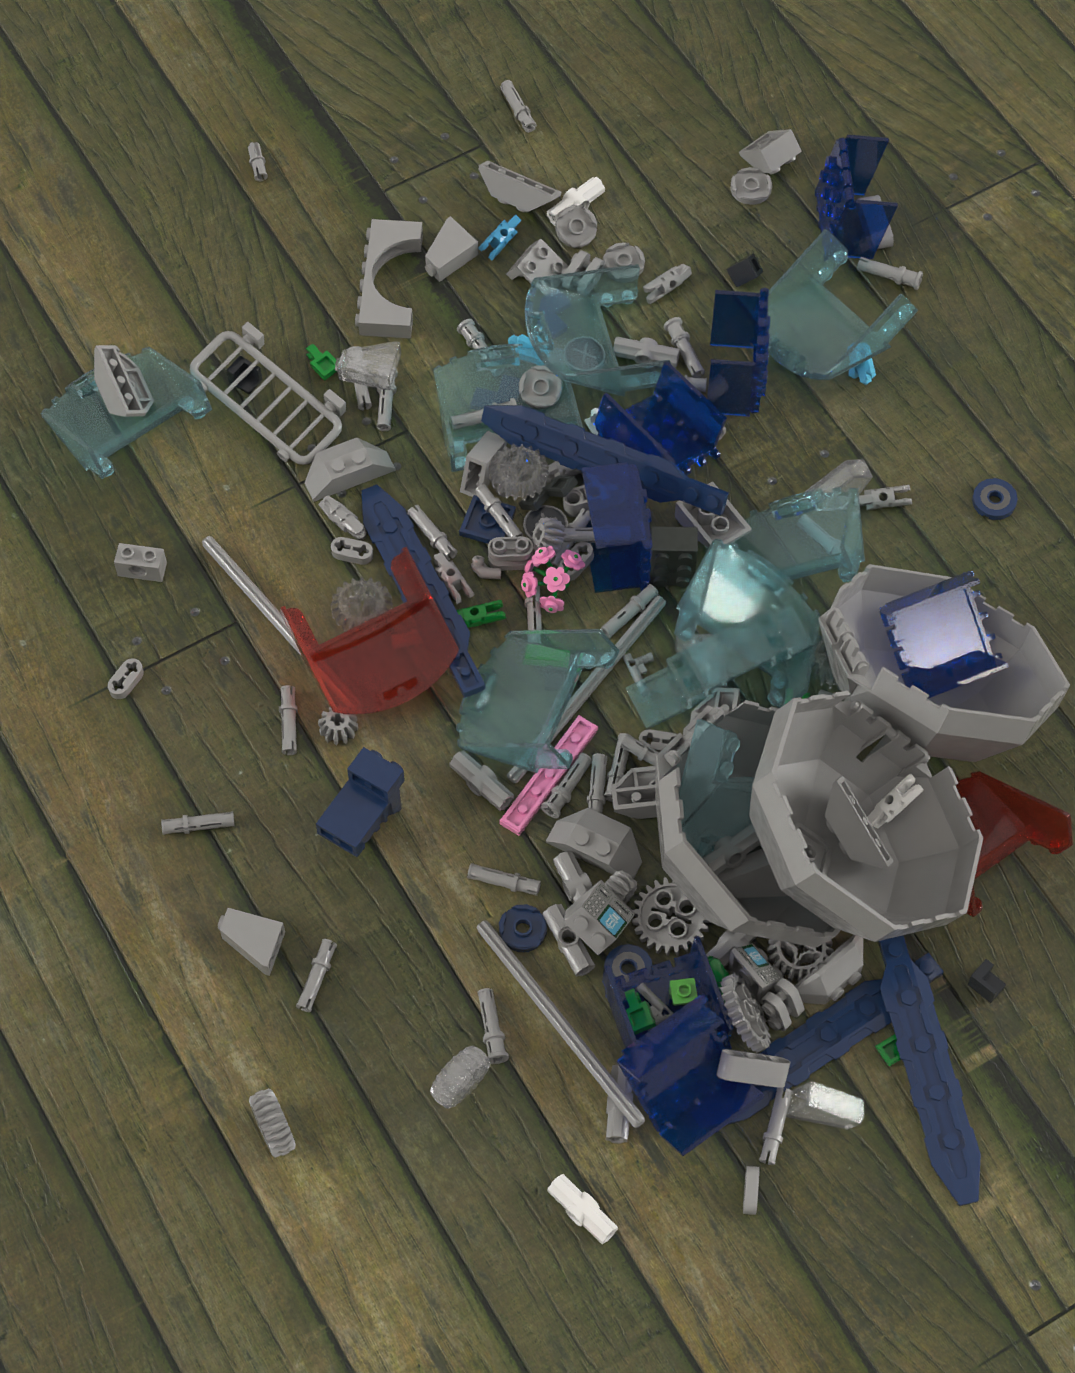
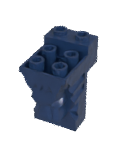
M365 747L362 748L347 768L349 780L316 823L317 834L356 857L364 850L365 843L372 837L373 833L380 829V823H386L389 815L400 812L402 809L399 788L405 781L404 770L398 763L394 761L389 762L379 752L375 750L370 751Z

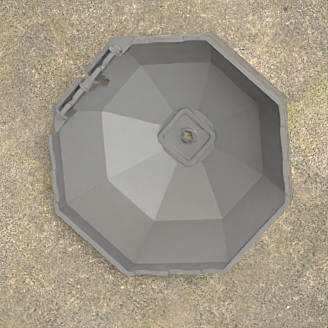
M869 564L862 573L859 572L855 575L850 583H845L840 587L831 608L818 619L832 674L841 692L848 691L851 693V695L845 698L846 701L853 702L856 700L857 702H863L864 705L874 711L871 716L873 719L878 716L891 723L893 729H899L911 739L908 745L913 746L917 743L928 751L930 757L977 762L1023 745L1059 707L1070 687V683L1034 626L1029 623L1025 626L1013 619L1014 614L1000 606L995 609L985 603L986 598L972 589L967 592L957 586L958 581L952 577Z
M848 691L836 692L833 695H813L805 699H801V697L793 698L775 711L752 785L749 817L780 890L833 928L874 942L944 926L966 914L983 836L980 829L975 830L970 819V816L973 814L966 798L961 799L955 786L958 784L952 768L948 766L932 777L927 766V762L930 759L928 751L917 743L913 746L908 745L911 739L899 729H893L891 723L878 716L873 719L871 716L874 711L864 705L863 702H857L856 700L853 702L849 700L842 701L851 695ZM884 736L862 762L856 758L863 749ZM912 774L916 780L911 787L919 784L924 789L923 792L890 822L884 823L878 829L873 826L887 852L893 859V863L886 869H882L850 859L848 854H844L840 849L839 839L836 834L832 833L826 825L825 813L833 782L843 776L865 815L868 817L879 801L907 775Z
M745 700L731 711H727L722 707L707 706L684 728L683 735L679 733L656 755L655 800L662 868L705 920L732 932L817 948L834 938L840 930L830 926L788 895L735 898L717 877L718 875L702 859L715 850V844L725 836L733 837L752 824L749 817L752 785L774 713L780 709L772 706L770 708L761 707L759 703Z

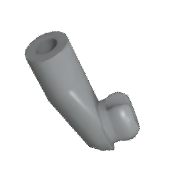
M477 555L473 557L471 567L480 578L501 579V568H488L482 556Z

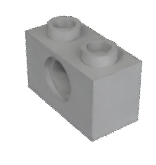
M119 543L114 564L117 575L120 577L162 582L167 561L164 549Z

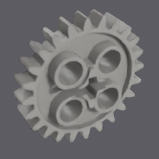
M664 877L663 884L660 885L655 880V888L652 889L647 885L648 893H639L642 901H634L635 906L639 908L632 910L635 913L634 916L637 917L632 920L633 925L638 926L634 929L636 935L642 934L640 936L641 943L648 940V949L655 945L657 954L661 952L662 948L665 949L666 956H669L671 950H674L678 956L680 948H683L688 953L689 944L696 948V939L704 940L701 931L709 932L708 926L704 923L711 922L704 919L674 881L669 883L667 878ZM664 897L671 899L667 905H660L658 903ZM689 905L693 907L690 913L681 912L684 906ZM655 908L658 909V911H651V909ZM672 913H675L676 917H671L670 920L667 918V916H671ZM654 919L662 921L658 927H651L650 922ZM684 921H691L692 923L686 924ZM677 927L685 929L683 934L678 936L672 934V931Z
M735 973L723 978L722 982H720L722 985L720 989L723 993L721 996L726 1002L724 1006L727 1008V1013L733 1026L737 1028V1033L741 1034L742 1041H746L748 1048L751 1047L752 1051H756V1053L770 1047L769 1044L771 1042L769 1038L771 1036L768 1033L769 1028L765 1023L767 1020L764 1018L761 1005L754 998V993L750 992L749 985H745L744 979H741Z

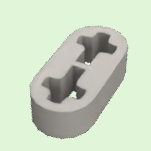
M338 537L331 543V553L338 560L365 565L373 559L372 546L367 542ZM341 546H345L341 551H338ZM365 550L366 553H364L363 556H360L359 553H362V551Z
M579 542L571 549V551L578 554L580 551L585 552L587 550L588 554L581 555L582 561L585 563L583 569L579 571L574 569L573 571L568 570L567 574L570 576V581L575 580L594 558L592 545L588 542ZM562 559L558 567L564 569L566 565L564 564V559Z
M126 660L109 680L108 690L113 698L123 699L127 697L141 680L144 670L139 660ZM136 667L137 672L132 671L129 674L128 669H134ZM123 685V689H117L115 691V686L119 687Z
M651 729L644 730L640 733L639 741L646 744L647 738H652L650 747L660 752L678 734Z
M746 1166L743 1214L756 1215L759 1167Z

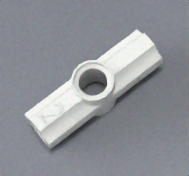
M592 177L579 188L569 189L564 194L562 200L547 211V217L550 219V222L555 226L558 215L565 208L572 205L588 209L590 203L605 192L602 181L598 177Z
M564 1174L558 1176L548 1187L547 1191L566 1209L567 1215L578 1226L583 1225L602 1245L618 1230L615 1223L599 1209L598 1203L588 1193H582Z

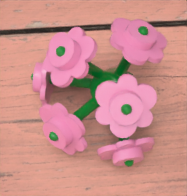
M552 546L539 548L532 556V559L527 562L524 568L526 573L523 574L521 586L523 591H525L526 597L530 598L532 595H536L537 586L547 585V589L552 592V596L540 597V607L547 612L556 613L564 609V601L556 599L558 590L563 591L570 585V576L567 574L568 570L573 568L579 571L585 567V563L578 553L566 550L561 555L566 565L565 568H554L549 560L556 554ZM541 563H546L548 566L546 572L538 568ZM535 573L545 576L543 581H537V578L534 577Z

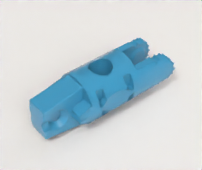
M514 215L509 222L503 220L478 249L482 252L490 244L495 250L489 254L488 258L493 260L518 233L515 228L521 222V219Z

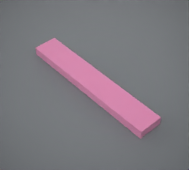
M578 715L500 819V825L518 836L521 835L541 808L542 803L550 796L553 787L559 784L579 757V754L582 753L597 733L598 726Z

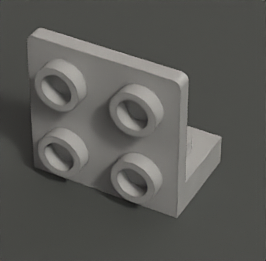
M539 239L526 249L506 275L511 280L517 276L524 277L545 297L561 281L560 276L563 269L569 266L542 239Z

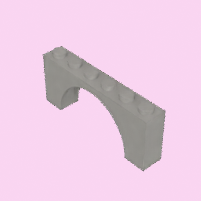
M372 219L371 228H367L366 240H369V244H365L364 257H367V260L362 263L364 279H360V292H362V296H358L357 308L360 309V313L355 316V327H359V334L361 336L411 338L413 326L412 308L398 306L389 302L380 295L373 283L378 270L390 259L405 253L421 252L423 225L422 222Z

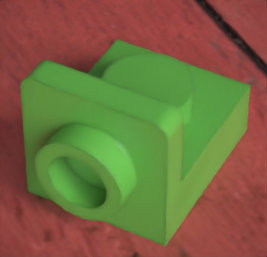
M695 978L670 981L669 997L672 999L674 1006L698 1002Z

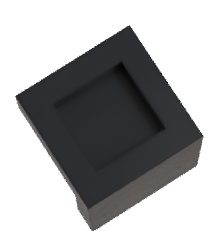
M754 253L733 263L726 269L735 287H739L757 278L764 272Z
M239 356L226 370L229 383L232 384L252 362ZM256 365L235 387L247 394H251L263 380L261 368Z
M985 959L971 975L967 985L992 1003L1005 988L1006 984L991 972L994 964Z

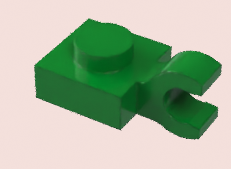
M314 344L306 348L309 352L306 356L311 361V368L324 381L341 370V364L328 350L321 353Z
M634 988L626 991L625 996L630 1008L624 1010L630 1032L633 1035H637L655 1027L656 1023L649 1003L646 1001L642 1002L640 994L636 993Z

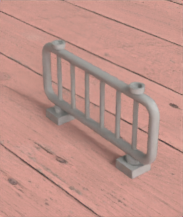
M249 322L242 326L243 337L232 331H225L217 335L190 364L191 376L197 381L195 387L203 394L208 390L278 448L277 455L283 461L287 462L290 458L293 462L301 465L313 462L315 454L325 450L341 433L342 423L339 417L346 412V402L329 389L324 394L323 404L258 351L265 344L264 334ZM232 340L239 345L208 378L199 372V366L224 341ZM245 350L256 360L223 392L211 380L239 352ZM258 363L262 364L272 374L241 405H238L227 394ZM276 376L288 387L255 419L243 408ZM293 390L304 401L272 433L260 421ZM309 403L321 414L288 446L276 435ZM324 417L333 423V429L308 455L301 456L293 450Z

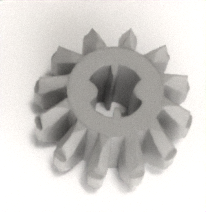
M545 517L535 524L531 538L535 552L541 547L547 548L549 546L553 547L556 554L561 550V545L564 542L563 538L566 535L564 533L565 526L562 525L561 521L552 517Z
M330 705L329 712H322V718L318 720L319 732L321 736H325L327 743L334 740V744L337 746L340 740L346 744L348 742L347 737L354 739V731L358 730L357 716L352 714L349 707L343 710V707L339 705L338 709L334 710Z
M622 870L616 871L605 882L625 904L630 901L637 889V881L630 874Z

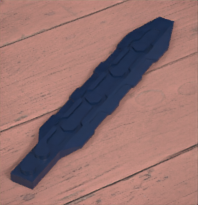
M524 405L484 406L481 421L515 448L555 460L560 465L570 469H578L597 476L600 480L612 485L618 484L639 492L641 496L659 503L680 500L719 516L724 513L729 492L687 477L668 459L652 453L650 455L625 446V443L587 432L584 428L572 423L566 424L545 416V413Z
M378 485L361 490L363 525L372 543L379 550L389 576L393 578L402 595L401 600L417 624L419 635L427 650L446 662L464 698L486 690L485 683L468 652L470 631L462 616L458 615L449 598V591L444 582L439 579L431 563V557L419 541L413 529L414 525L405 508Z
M903 935L878 941L885 965L880 991L886 1012L889 1013L892 1021L899 1057L903 1060L913 1105L918 1110L925 1134L924 1142L931 1166L959 1206L976 1203L979 1201L981 1153L974 1130L970 1127L962 1101L963 1093L959 1080L955 1078L947 1051L949 1048L944 1031H941L933 1004L935 1000L928 977L910 959Z
M929 953L914 962L928 977L929 983L942 976L944 972ZM882 979L864 981L846 993L844 998L823 1012H817L808 1018L805 1024L784 1038H778L769 1044L770 1047L759 1053L782 1057L791 1062L785 1087H783L784 1092L786 1088L796 1087L807 1080L810 1074L831 1060H837L849 1052V1048L870 1034H876L892 1023L889 1013L886 1012L880 991ZM719 1077L692 1112L691 1117L701 1131L747 1120L775 1099L777 1087L728 1081Z

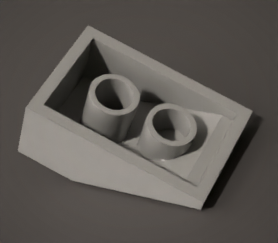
M714 482L707 484L715 488H718ZM728 499L724 513L721 516L680 500L676 502L675 518L683 527H698V541L714 553L752 532V528Z

